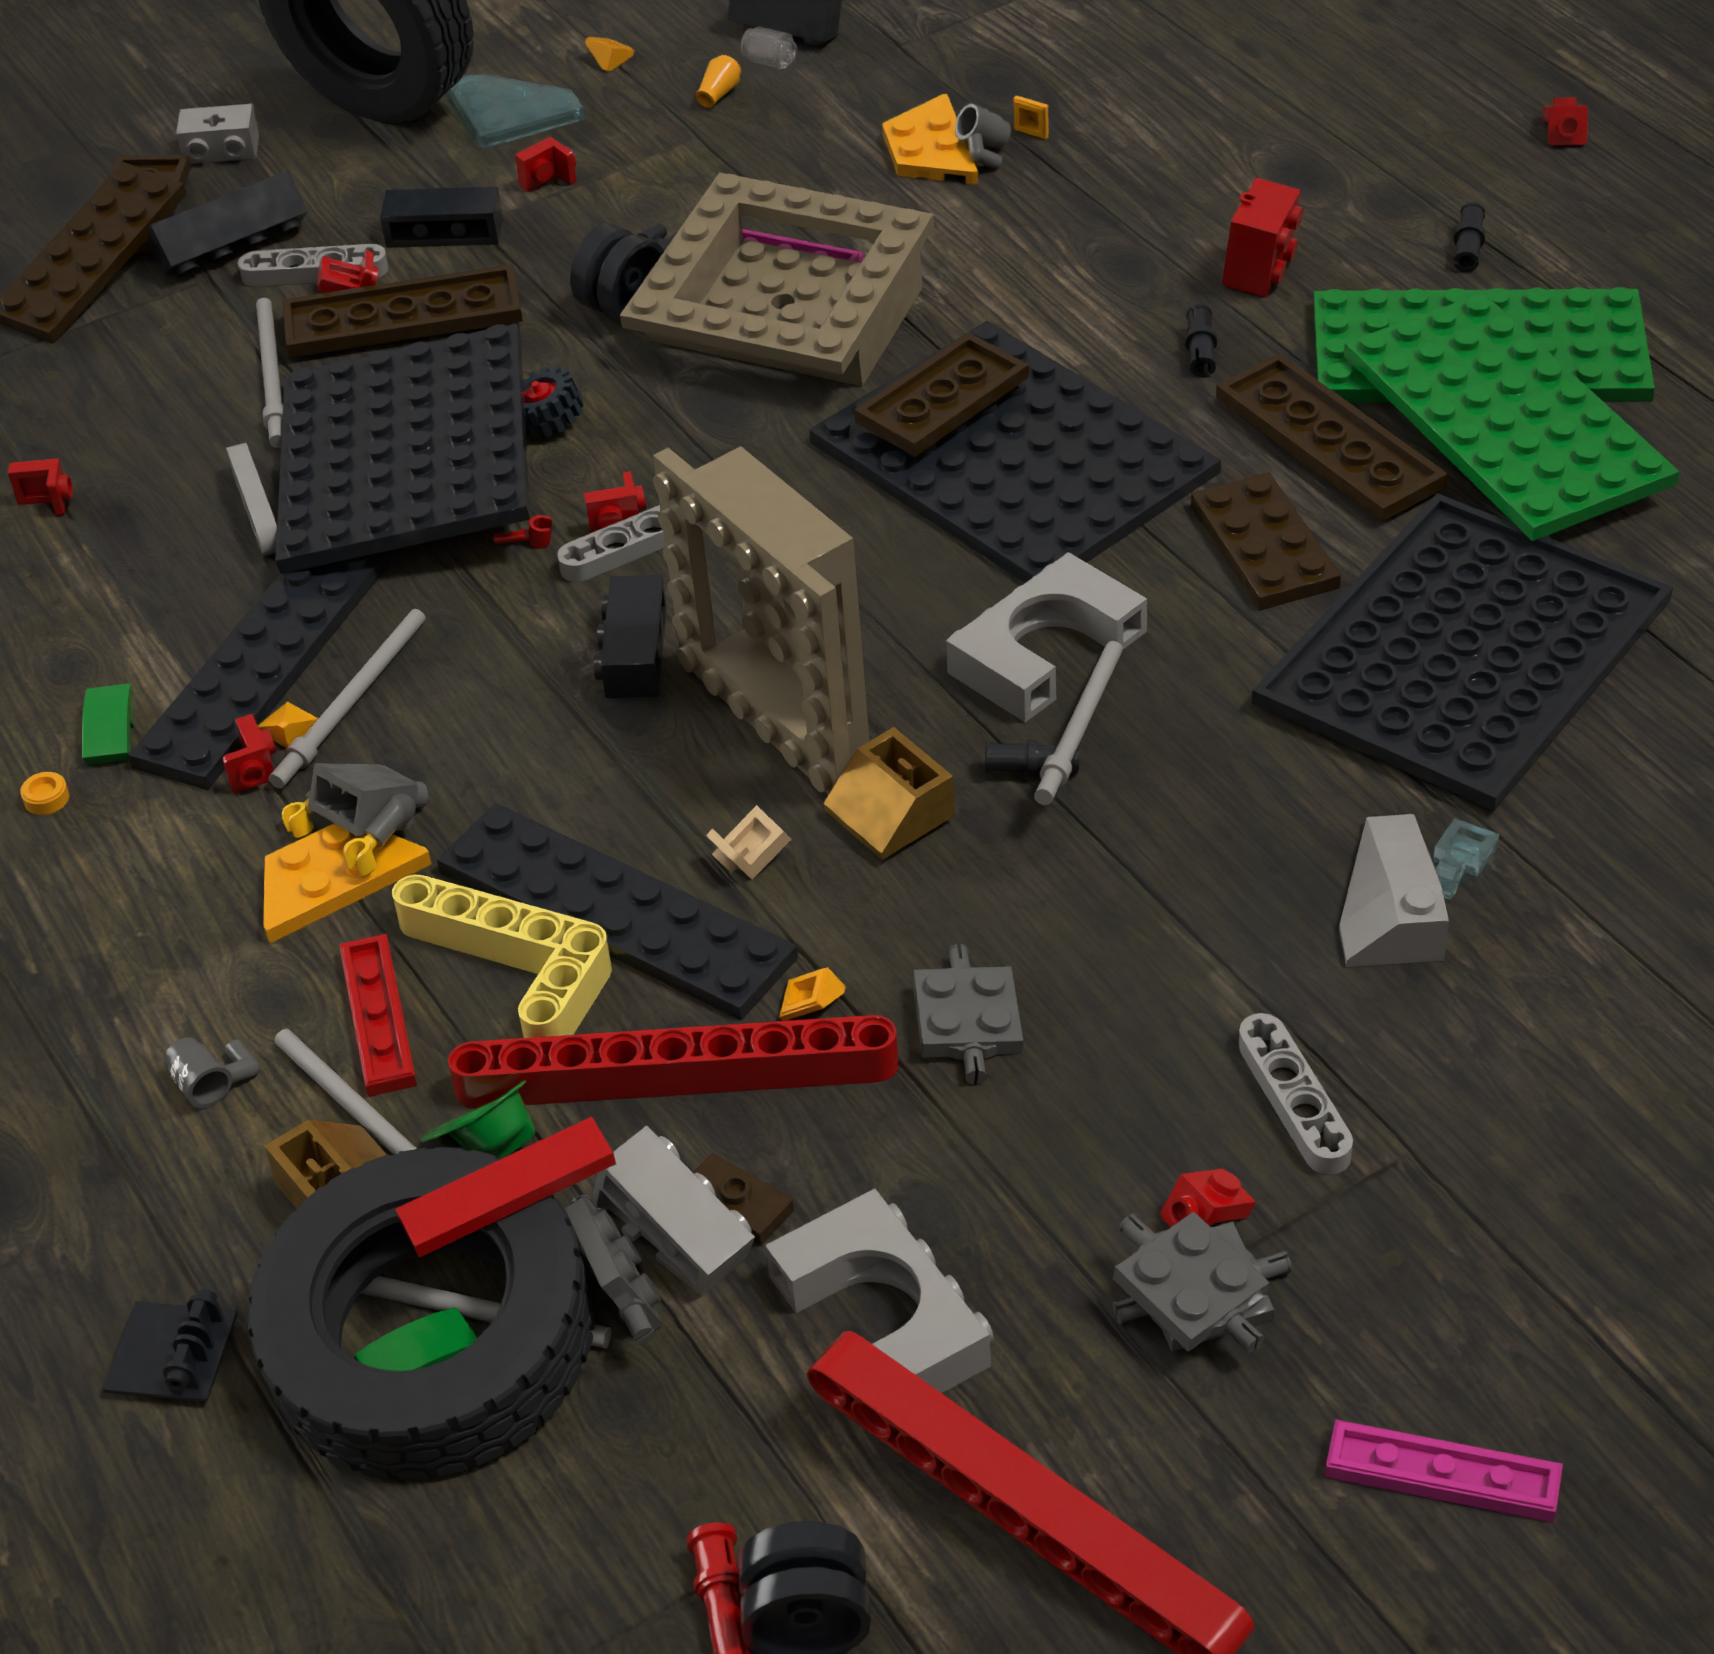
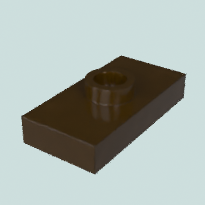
M711 1153L693 1172V1174L700 1173L711 1183L716 1197L729 1211L736 1210L747 1220L752 1234L755 1236L754 1241L760 1245L794 1212L793 1199L714 1153Z

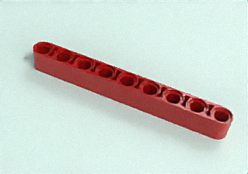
M867 1015L471 1041L455 1047L449 1055L448 1064L456 1099L461 1105L468 1108H479L497 1100L523 1080L527 1082L519 1087L518 1091L525 1105L875 1083L886 1081L894 1076L898 1071L899 1056L895 1024L883 1016Z
M850 1331L843 1332L807 1371V1380L811 1387L826 1402L1174 1653L1236 1654L1255 1630L1251 1616L1236 1601L858 1334Z

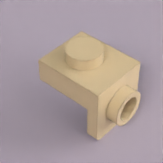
M757 805L724 839L714 829L706 835L718 847L712 855L731 873L739 867L752 880L791 840Z

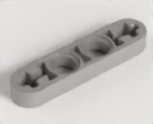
M377 244L253 251L244 254L238 261L242 282L253 287L317 283L318 267L322 256L360 267L366 250L374 252L373 266L379 268L378 278L385 275L389 269L385 249Z
M247 443L227 447L226 452L230 467L262 556L276 554L277 524Z
M660 505L563 545L557 554L561 576L571 582H582L663 549L665 547L663 529L655 533L643 532L652 527L661 528L658 520ZM613 543L625 544L619 548H606L607 545Z
M1264 1013L1252 1014L1245 1018L1239 1030L1240 1053L1306 1163L1313 1170L1321 1174L1332 1175L1346 1170L1352 1158L1353 1138L1351 1132L1284 1024L1277 1017ZM1263 1040H1270L1269 1053H1267V1046ZM1283 1067L1293 1070L1297 1076L1289 1081H1280L1273 1078L1270 1073L1277 1068ZM1300 1104H1310L1315 1106L1320 1112L1314 1117L1304 1118L1296 1115L1292 1109ZM1323 1131V1139L1329 1148H1320V1133ZM1330 1149H1338V1151L1331 1152Z

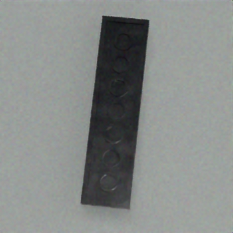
M380 552L279 574L128 756L132 768L209 790L225 770L222 760L223 756L243 748L235 719L253 714L257 725H259L268 717L387 569L386 553Z
M498 803L491 806L437 859L439 873L474 890L589 921L601 926L606 932L610 957L741 1021L798 959L797 945Z

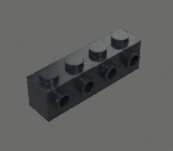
M287 170L150 225L146 236L165 275L177 272L179 276H184L197 270L200 267L198 263L211 258L214 263L233 255L232 249L244 244L247 249L254 248L268 240L267 235L279 231L281 235H285L299 229L302 226L300 222L304 219L308 210Z

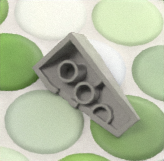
M1415 815L1367 817L1339 925L1346 967L1445 961L1449 918L1441 884Z

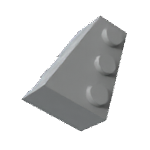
M647 1125L613 1152L616 1165L597 1173L591 1198L596 1212L599 1213L603 1209L605 1211L609 1209L626 1223L622 1227L623 1234H626L633 1242L642 1236L659 1250L655 1254L656 1260L700 1296H703L748 1258L755 1236L752 1234L747 1220L736 1210L729 1211L716 1197L711 1183L700 1173L693 1174L680 1160L675 1146L663 1136L658 1137Z

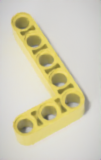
M424 875L406 876L400 879L393 887L394 905L400 929L405 935L538 974L518 1007L524 1038L574 1035L611 975L612 967L606 932L595 923Z

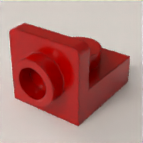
M552 137L515 154L519 186L527 192L556 177H559L569 185L577 181L575 173L576 158L573 152Z

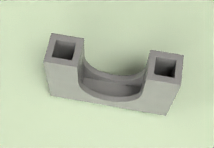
M1068 552L1053 564L1046 566L1043 571L1028 582L1018 586L1010 595L996 605L986 609L982 615L964 628L954 632L946 640L947 672L1026 723L1056 700V666L1023 647L1017 640L1036 629L1065 627L1077 630L1103 646L1109 641H1117L1125 649L1147 632V598Z
M876 1189L765 1245L769 1277L795 1313L848 1286L865 1282L889 1284L911 1296L918 1305L913 1317L903 1327L876 1341L873 1345L940 1393L991 1367L990 1342L994 1340V1336L988 1321L980 1312L972 1313L964 1302L963 1293L956 1280L951 1275L943 1276L936 1267L933 1253L923 1239H914L908 1231L906 1220L900 1209L894 1203L888 1205Z

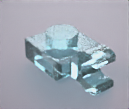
M1456 818L1453 819L1436 844L1433 861L1439 862L1435 871L1439 877L1444 898L1449 900L1453 898L1464 872L1477 877L1480 875L1497 849L1498 833Z

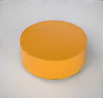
M54 772L37 773L28 778L20 789L25 808L30 813L36 815H48L57 812L67 804L70 796L65 779L60 774Z

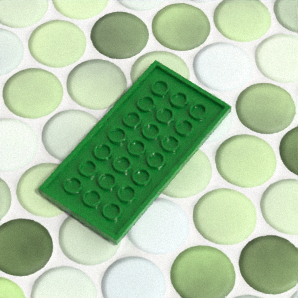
M1576 287L1572 289L1532 288L1523 290H1505L1502 288H1492L1489 290H1463L1460 288L1422 290L1414 288L1409 290L1370 289L1367 291H1342L1330 289L1327 291H1314L1313 310L1317 380L1347 402L1390 401L1344 357L1345 342L1481 293H1485L1603 402L1653 401L1655 386L1638 289H1627L1624 287L1585 289Z
M1485 293L1435 309L1434 311L1366 334L1344 344V357L1531 541L1678 485L1680 471Z

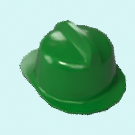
M523 1080L497 1100L431 1130L419 1139L420 1142H425L448 1133L467 1151L475 1150L498 1156L499 1159L510 1155L532 1139L535 1134V1127L518 1091V1088L527 1081Z

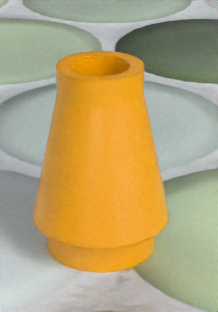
M720 55L712 59L708 64L700 88L695 94L698 103L706 108H712L719 99L737 86L741 75L739 64L733 58L726 55Z

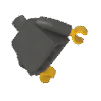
M314 764L311 790L305 794L307 800L303 803L294 802L286 805L282 811V820L287 831H292L293 836L296 838L303 837L313 830L314 825L309 815L313 811L356 836L365 835V838H356L345 844L344 857L348 869H352L357 864L359 873L367 875L377 865L372 850L376 845L383 846L396 830L409 829L412 826L415 809L423 808L427 804L428 790L422 781H413L385 765Z

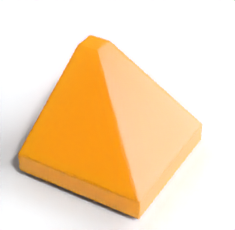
M589 37L585 40V44L601 68L606 71H612L634 54V50L631 47L608 38Z
M1015 96L1013 98L1014 130L1046 140L1049 137L1048 105Z
M286 702L261 722L258 727L260 730L268 728L273 741L288 748L296 737H303L318 718Z
M828 967L788 980L779 1017L786 1021L823 1009L844 994L846 986Z

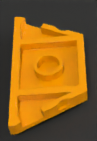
M942 94L882 123L883 137L899 177H924L929 180L944 181L945 174L966 176V184H978V170L970 157L966 141L959 139L956 135L955 124L957 117L947 94Z
M333 823L265 856L264 930L267 940L271 944L406 876L432 865L429 851L423 846L392 834L383 846L376 845L372 850L377 864L376 868L367 875H361L357 864L352 869H348L344 857V846L350 840L365 838V835L356 836Z

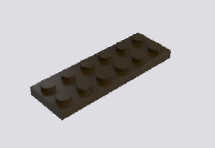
M122 162L0 296V324L54 344L146 241V233L150 225L164 220L186 196L184 184Z
M513 264L282 299L286 346L289 358L298 356L310 357L318 353L330 351H349L356 347L376 344L387 345L395 341L414 338L426 339L434 335L453 332L464 333L473 329L501 324L506 326L511 323L523 322Z
M1280 353L1216 385V399L1382 522L1447 487L1448 473Z

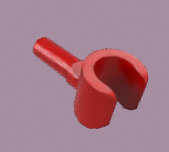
M545 515L534 516L529 521V529L494 534V543L503 544L529 541V544L534 548H546L551 542L552 519Z

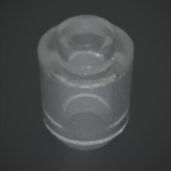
M763 27L747 29L741 42V53L750 62L779 69H785L789 63H792L797 52L796 43L793 41L790 33Z

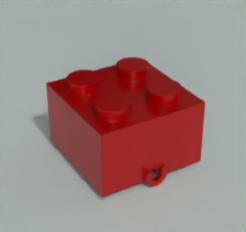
M1255 178L1248 192L1240 195L1239 200L1241 204L1230 224L1221 285L1266 298L1274 283L1278 285L1281 283L1286 269V261H1293L1298 247V239L1293 238L1294 230H1298L1304 213V207L1298 206L1300 189Z

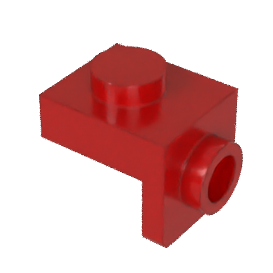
M1576 97L1553 98V105H1543V121L1548 122L1549 145H1584L1587 143V105L1576 104Z
M365 251L360 267L322 256L318 267L317 291L327 293L376 285L379 268L373 266L374 252Z
M59 458L9 463L8 476L18 505L52 502L55 514L65 515L67 499H72L73 485L70 475L63 474Z
M631 471L622 473L623 487L584 493L590 533L637 515L639 511L646 510L642 485L634 486Z
M253 714L235 719L243 749L227 754L222 758L233 793H239L270 782L269 776L274 771L270 755L276 754L273 739L268 728L259 729Z
M1223 1168L1184 1173L1180 1175L1163 1206L1161 1217L1170 1227H1173L1185 1217L1195 1212L1211 1227L1212 1223L1248 1218L1256 1201L1241 1187L1239 1179Z

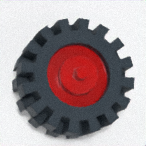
M546 367L541 368L540 374H536L535 371L528 373L530 377L526 380L523 378L526 438L532 435L533 439H540L542 433L546 437L553 436V430L558 429L560 433L565 430L564 424L572 425L576 421L574 416L581 415V408L584 407V403L571 374L566 369L561 371L560 367H554L551 372Z

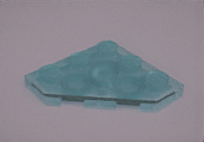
M478 74L463 76L449 90L451 99L482 148L585 120L584 108L571 89Z

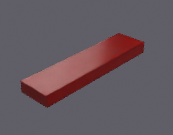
M387 934L339 944L368 1097L418 1086Z
M590 1117L396 1208V1212L420 1258L616 1165V1160L612 1149L594 1119Z

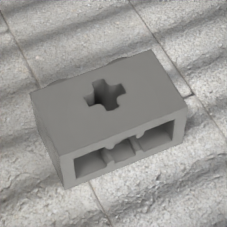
M253 104L180 109L176 136L181 155H189L191 164L256 159L259 130Z

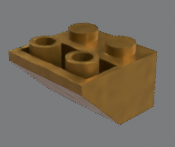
M893 727L857 748L825 800L824 810L883 860L955 816L953 775Z
M307 1120L264 1146L276 1185L296 1209L316 1190L329 1184V1181L351 1168L355 1169L362 1166L367 1161L387 1155L362 1126L318 1120Z

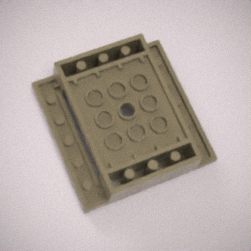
M719 172L620 314L622 328L644 332L645 340L863 387L923 288L920 249L934 228V214ZM740 215L875 241L862 263L798 251L792 248L744 240Z
M741 446L697 469L692 468L668 447L653 455L656 474L653 477V484L658 493L660 503L658 520L663 529L665 540L663 556L669 570L670 581L667 584V588L673 600L675 615L672 617V623L678 637L679 649L676 651L678 661L686 672H693L702 680L707 690L713 696L718 695L730 706V709L737 718H744L754 727L759 737L765 743L774 745L783 754L790 766L798 767L806 774L819 792H826L829 795L857 748L869 742L853 537ZM703 530L710 536L716 546L724 547L736 558L739 566L740 581L738 582V590L743 601L744 615H742V624L744 629L717 644Z

